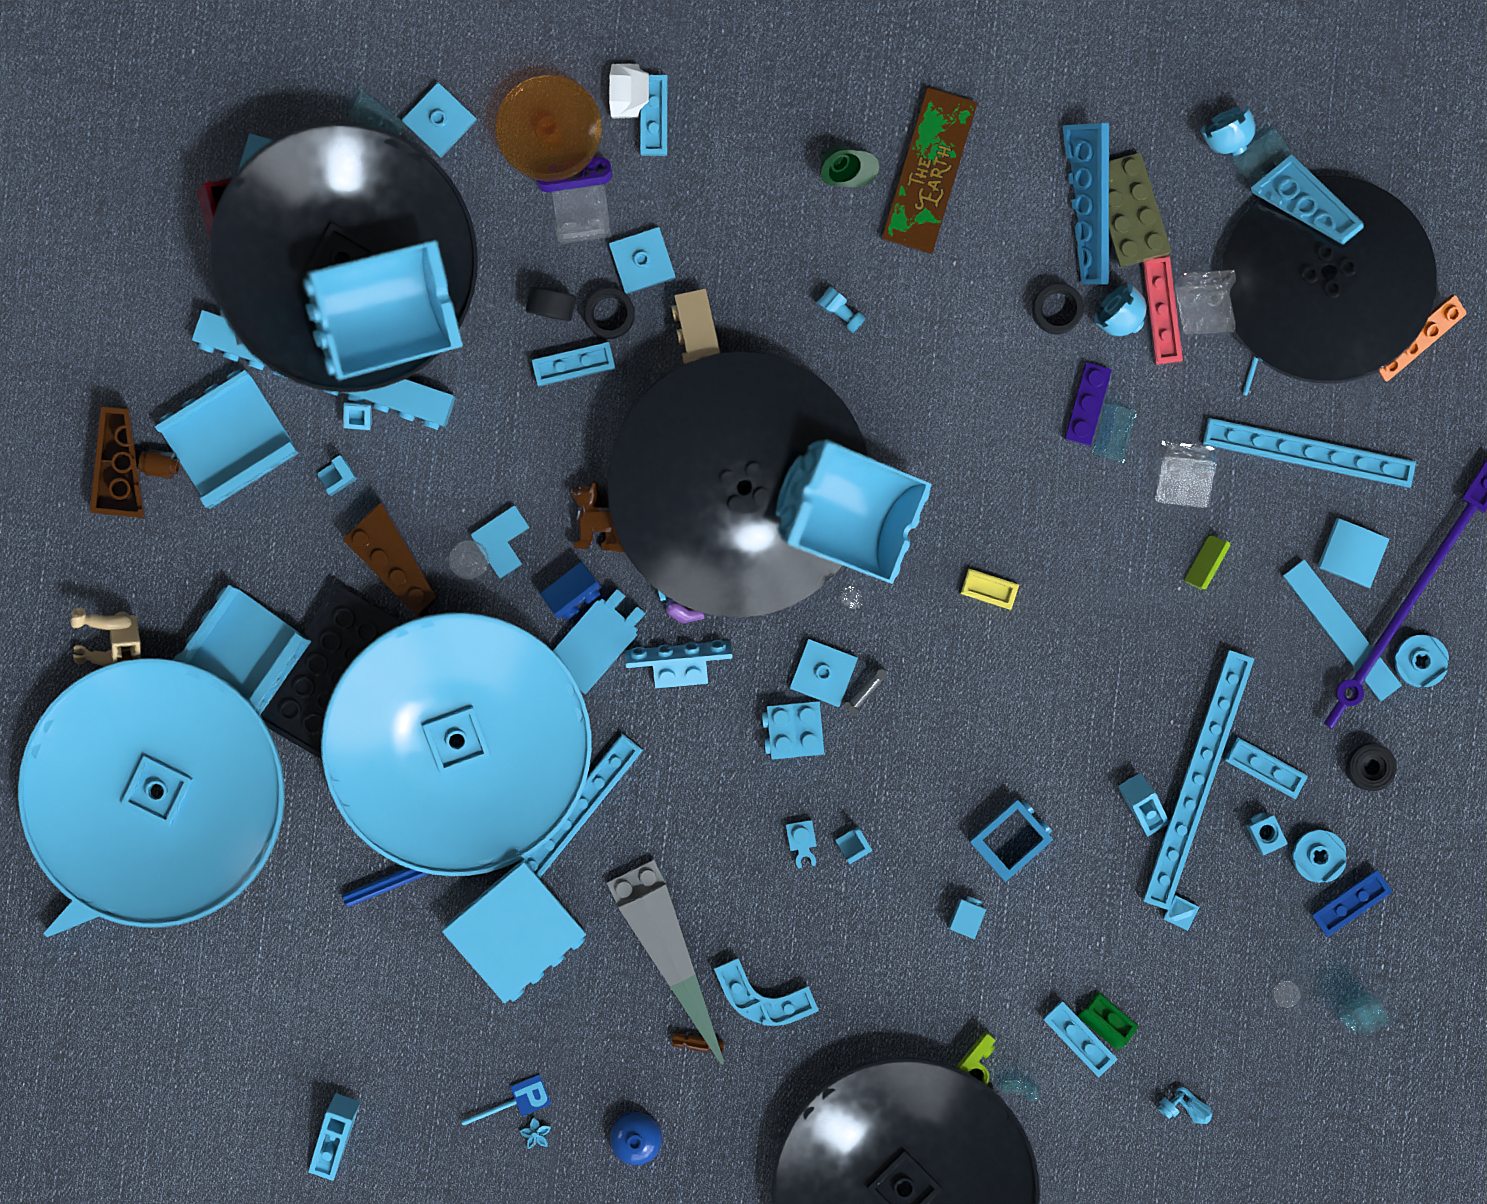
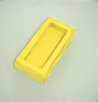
M968 569L960 594L1011 610L1019 584Z

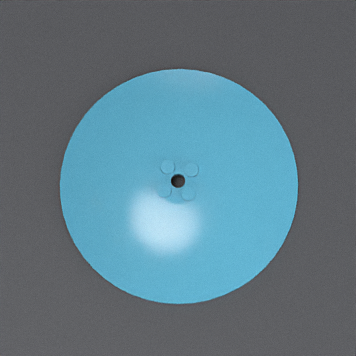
M444 613L419 618L392 629L366 647L351 663L336 686L328 705L323 728L322 756L327 783L339 811L356 834L371 848L384 857L416 871L433 875L469 876L501 869L523 859L546 843L561 828L577 804L587 779L591 758V729L586 705L576 681L560 658L542 641L520 627L497 618L470 613ZM453 734H461L465 740L461 746L454 747L449 743V739Z
M164 659L124 661L101 668L76 681L56 698L39 719L26 746L20 767L18 784L19 809L26 839L38 864L51 882L73 902L97 916L124 925L137 927L173 926L194 921L223 907L238 896L263 868L272 852L282 822L284 809L283 770L277 747L263 719L251 703L227 682L206 670L178 661ZM154 784H159L163 787L164 794L160 799L154 798L151 794V787Z

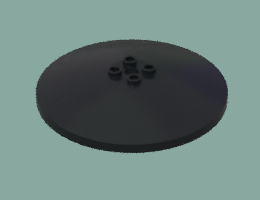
M1315 176L1363 223V228L1344 244H1341L1261 198L1239 220L1226 245L1222 259L1220 279L1222 302L1228 321L1238 339L1251 354L1266 366L1283 375L1305 382L1323 384L1350 382L1375 374L1399 359L1419 337L1430 316L1437 287L1436 261L1432 245L1421 223L1411 210L1391 193L1374 184L1351 177ZM1326 267H1332L1336 270L1337 275L1333 279H1326L1322 276L1321 271Z

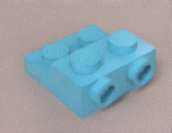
M820 701L767 706V712H762L763 728L769 727L770 737L764 738L766 754H771V759L824 754Z

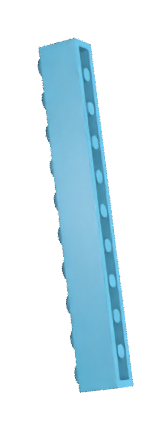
M202 310L192 341L198 343V349L213 353L214 349L224 352L222 356L224 358L238 362L240 357L249 361L248 366L263 370L265 365L256 359L242 344L237 345L235 335L224 317ZM406 379L383 388L345 393L349 395L348 400L356 403H363L364 400L374 403V409L388 413L389 409L398 411V417L412 422L414 417L424 420V426L438 430L439 426L446 428L456 399L453 395ZM324 391V392H327V393H329V394L336 395V396H338V393H339V392Z

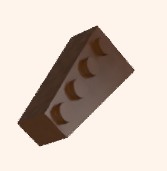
M101 406L90 513L146 519L131 413L128 409Z
M379 503L343 538V541L416 616H421L439 599L385 504Z

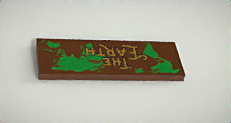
M927 87L882 240L933 254L978 102Z

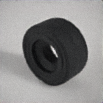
M1365 743L1357 746L1349 754L1346 762V772L1348 778L1356 787L1366 791H1379L1388 787L1394 780L1397 772V763L1392 752L1385 746ZM1370 759L1378 763V771L1373 775L1367 774L1364 769L1365 763Z

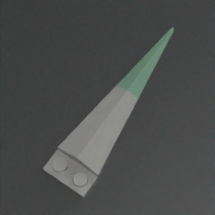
M655 859L608 881L607 885L626 921L720 1064L723 1065L724 1059L667 884Z

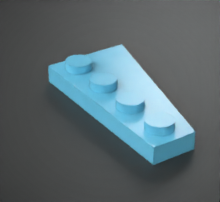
M1292 154L1251 187L1253 194L1341 244H1344L1363 228V223Z

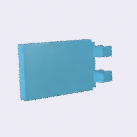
M619 589L607 601L603 599L597 600L553 650L568 668L579 690L584 694L593 687L638 635L636 633L638 629L635 628V625L646 614L639 607H636L627 619L619 614L615 608L626 597Z

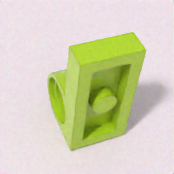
M985 1031L957 1064L956 1068L967 1073L975 1068L982 1070L983 1074L980 1081L987 1085L989 1073L984 1064L980 1062V1059L982 1057L988 1058L996 1047L993 1045L996 1041L995 1038Z

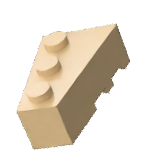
M706 289L675 295L676 305L671 307L675 322L680 321L682 329H677L680 345L685 344L687 352L682 353L684 364L700 357L720 353Z

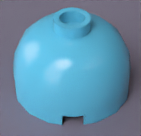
M1244 106L1243 111L1239 107H1235L1211 119L1214 122L1213 125L1207 128L1205 124L1200 130L1209 147L1216 153H1232L1236 156L1247 150L1246 145L1254 137L1256 124L1248 106Z
M1127 283V288L1121 285L1113 290L1100 304L1101 307H1105L1100 315L1097 312L1094 315V322L1109 335L1119 337L1132 332L1136 333L1144 325L1143 320L1146 315L1147 305L1141 293L1130 283Z

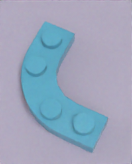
M739 958L714 968L722 989L732 1007L743 1017L767 1026L785 1025L819 1011L809 986L785 996L776 998L765 997L753 989Z

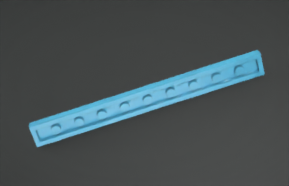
M1231 650L1227 651L1142 900L1146 903L1167 910L1170 909L1254 658Z

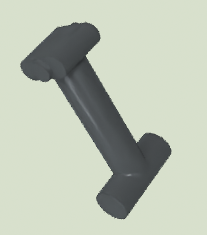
M879 667L853 699L844 702V707L853 715H858V708L881 681L887 677L886 669Z

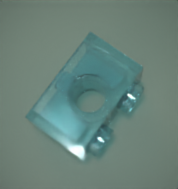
M1369 992L1339 1006L1342 1014L1339 1016L1345 1028L1361 1036L1391 1022L1380 999Z

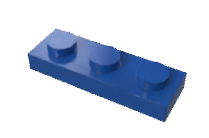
M1375 869L1310 915L1323 934L1329 937L1393 891L1380 872Z

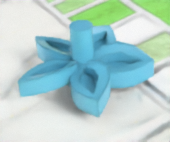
M534 1117L530 1123V1128H524L520 1131L524 1137H530L527 1141V1148L534 1147L536 1143L548 1147L547 1139L543 1135L549 1133L551 1126L540 1127L539 1121Z

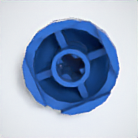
M635 1111L628 1112L620 1116L613 1124L610 1133V1146L614 1155L623 1163L632 1166L643 1165L652 1161L659 1153L662 1145V1130L658 1121L650 1114Z

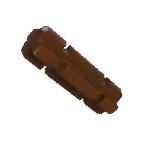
M674 1032L672 1038L673 1047L682 1048L685 1046L689 1050L707 1052L708 1050L713 1053L703 1036L692 1034L685 1036V1033ZM717 1039L722 1053L724 1041L721 1039Z

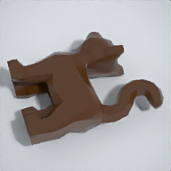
M597 482L573 488L571 497L579 506L577 523L580 532L579 539L574 542V548L589 549L594 531H599L606 534V541L602 543L601 550L625 552L613 527L609 507L595 506L598 497Z

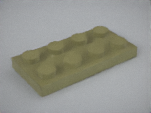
M1141 152L1109 161V236L1119 268L1169 255L1172 252Z

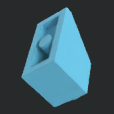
M1141 772L1118 786L1125 802L1147 837L1169 824V820L1155 791Z

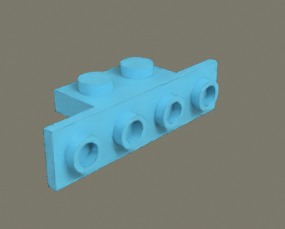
M714 640L708 643L689 642L685 645H661L653 648L636 647L632 650H626V668L653 666L655 688L708 684L706 661L732 659L731 640Z

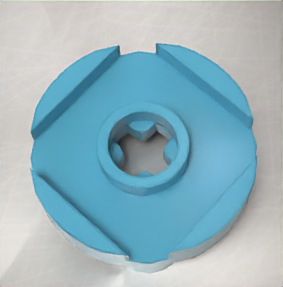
M1414 635L1405 639L1398 646L1397 651L1394 653L1393 661L1398 676L1406 684L1413 687H1430L1439 683L1446 675L1449 655L1443 643L1437 638L1427 635ZM1418 654L1420 656H1427L1428 659L1425 661L1427 666L1425 668L1416 666L1415 662L1417 661L1416 656Z
M1316 829L1306 832L1296 841L1291 857L1295 869L1303 878L1312 882L1325 883L1336 879L1343 872L1346 865V848L1342 840L1334 833ZM1316 850L1319 852L1324 850L1326 852L1323 856L1326 860L1323 863L1320 861L1314 862L1315 855L1313 853Z

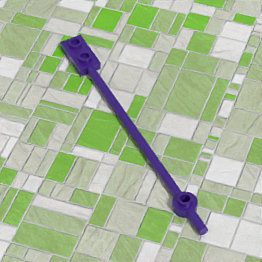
M1487 459L1460 498L1467 503L1466 507L1352 680H1344L1336 687L1335 695L1338 702L1323 723L1327 727L1333 729L1347 706H1355L1362 701L1364 697L1362 683L1475 511L1486 512ZM1347 688H1350L1353 692L1350 698H1347L1344 694Z

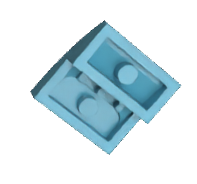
M1336 518L1317 567L1363 587L1371 588L1389 539Z

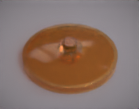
M543 75L520 83L508 93L497 113L496 137L504 158L516 171L534 180L551 182L572 177L582 171L592 161L601 142L602 121L594 99L581 85L565 77Z

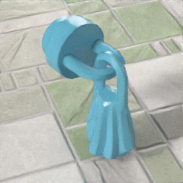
M1184 1087L1176 1090V1097L1171 1102L1165 1097L1159 1102L1161 1104L1158 1107L1159 1111L1168 1119L1172 1116L1176 1117L1180 1113L1175 1107L1180 1102L1189 1113L1193 1123L1201 1125L1211 1121V1106L1198 1100ZM1184 1094L1190 1098L1187 1103L1183 1100Z

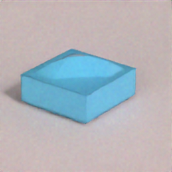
M1174 895L1170 909L1166 911L1163 919L1188 931L1199 907Z

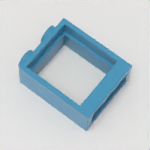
M1014 799L968 840L1005 882L1053 841L1049 835L1052 830L1043 820L1040 822L1036 821L1032 816L1035 811L1025 800L1020 803L1018 799ZM1018 810L1042 839L1012 866L1007 868L986 845L983 839L1012 813Z

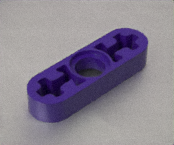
M602 157L544 165L535 173L537 187L543 192L602 185L609 182L612 178L611 164ZM598 168L603 169L602 174H597ZM587 169L589 172V176H586L585 170ZM573 170L581 173L577 179H569L567 174ZM561 173L563 180L559 181V174ZM545 176H550L549 182H545Z

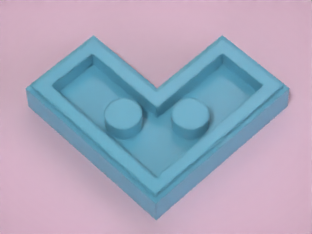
M515 505L471 534L500 579L522 565L508 542L530 528Z

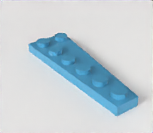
M1109 123L1063 125L1066 158H1070L1072 173L1068 174L1069 184H1073L1075 199L1071 200L1072 209L1077 212L1078 223L1075 225V233L1078 242L1077 250L1082 284H1109Z

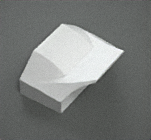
M639 64L611 65L609 102L612 118H639L640 109L649 102V73L641 70Z

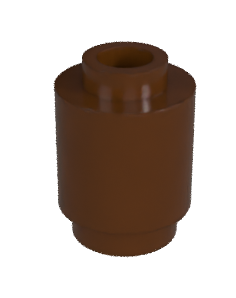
M149 449L148 451H142L140 454L139 471L145 472L147 476L172 479L174 474L179 472L180 459H177L176 453Z

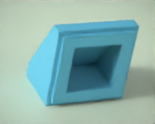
M344 402L343 428L370 430L372 426L371 404Z

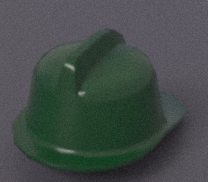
M842 144L834 145L826 152L820 153L822 161L820 175L822 180L828 185L852 188L862 187L874 180L878 174L879 162L872 153L853 150L847 145Z

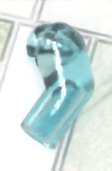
M1022 1079L1002 1081L1003 1094L1026 1093L1027 1101H1037L1040 1099L1039 1091L1041 1089L1038 1084Z

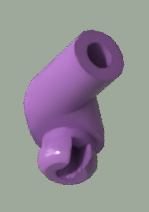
M669 599L666 603L668 615L679 623L684 624L705 619L702 612L687 609L672 599Z

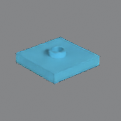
M439 83L402 120L440 158L477 121Z
M659 227L609 243L625 294L676 278Z
M808 639L790 689L840 707L858 658Z

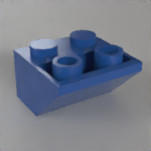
M581 561L542 591L540 595L557 619L564 617L565 620H569L580 611L577 606L584 601L589 604L601 595L598 590L602 586Z

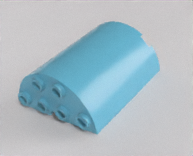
M436 241L310 273L308 279H304L305 289L310 298V304L306 305L309 319L315 321L317 329L313 331L316 345L323 348L328 374H334L338 380L462 347L452 302L447 293V282Z
M826 441L816 442L809 446V452L805 457L799 456L785 478L777 504L776 515L781 517V525L777 528L778 533L787 544L893 584L895 577L900 572L903 556L910 546V540L907 538L908 532L911 528H915L918 525L920 513L924 503L929 498V490L932 484Z

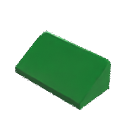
M1100 992L1095 994L1078 1015L1085 1024L1116 1050L1126 1046L1139 1027Z

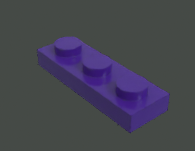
M1085 363L1064 440L1091 446L1112 369Z

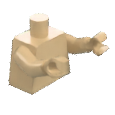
M75 608L72 611L71 626L73 628H79L84 624H88L89 627L110 630L111 650L107 652L96 650L91 652L84 646H74L75 653L84 654L82 656L73 654V659L77 664H84L89 660L93 664L109 666L124 661L141 659L136 616L129 615L127 612H118L114 616L86 615V611L83 608Z

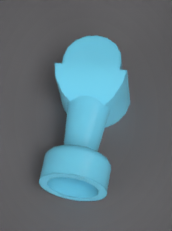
M829 287L820 300L816 302L817 305L825 312L835 313L848 322L846 328L854 334L866 317L860 312L854 314L845 305L847 300L834 288Z

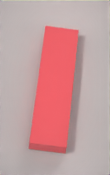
M1170 256L1144 261L1143 270L1155 365L1181 362L1183 358Z

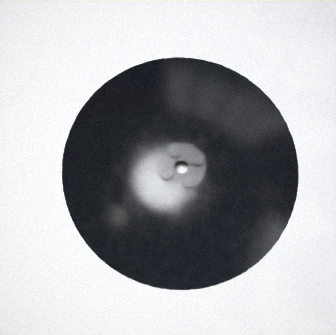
M332 122L310 125L284 134L262 147L243 164L233 176L218 203L211 226L208 259L210 278L220 311L237 339L256 359L278 375L297 384L323 391L350 393L374 390L400 382L427 366L441 352L338 380L334 374H328L323 348L316 345L313 331L317 329L315 321L310 320L307 313L306 305L310 304V298L305 289L304 279H308L310 273L337 267L334 262V256L337 252L345 253L348 256V263L436 241L447 282V293L452 302L459 330L470 308L475 291L478 268L477 241L468 208L459 190L448 174L426 152L410 141L378 127L360 123Z
M741 351L717 353L700 357L670 371L656 381L631 408L620 427L610 455L607 475L608 505L613 527L627 557L637 571L662 594L683 606L709 615L722 617L761 616L780 611L809 597L823 587L838 572L842 564L787 544L781 539L777 529L781 525V517L776 515L778 499L785 478L792 465L799 456L805 457L809 452V446L816 442L826 441L868 458L863 436L852 413L834 390L818 376L791 361L769 354ZM745 479L750 482L751 488L747 494L742 495L737 491V484Z
M909 1057L882 1059L854 1067L836 1076L817 1090L799 1109L782 1138L775 1159L771 1190L772 1204H1039L1040 1201L1039 1174L1030 1141L1021 1123L1003 1099L979 1079L959 1068L938 1061ZM902 1181H908L912 1185V1190L907 1195H902L897 1191V1185Z

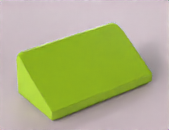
M1209 536L1189 570L1185 581L1199 590L1207 589L1231 546L1230 543L1220 538Z

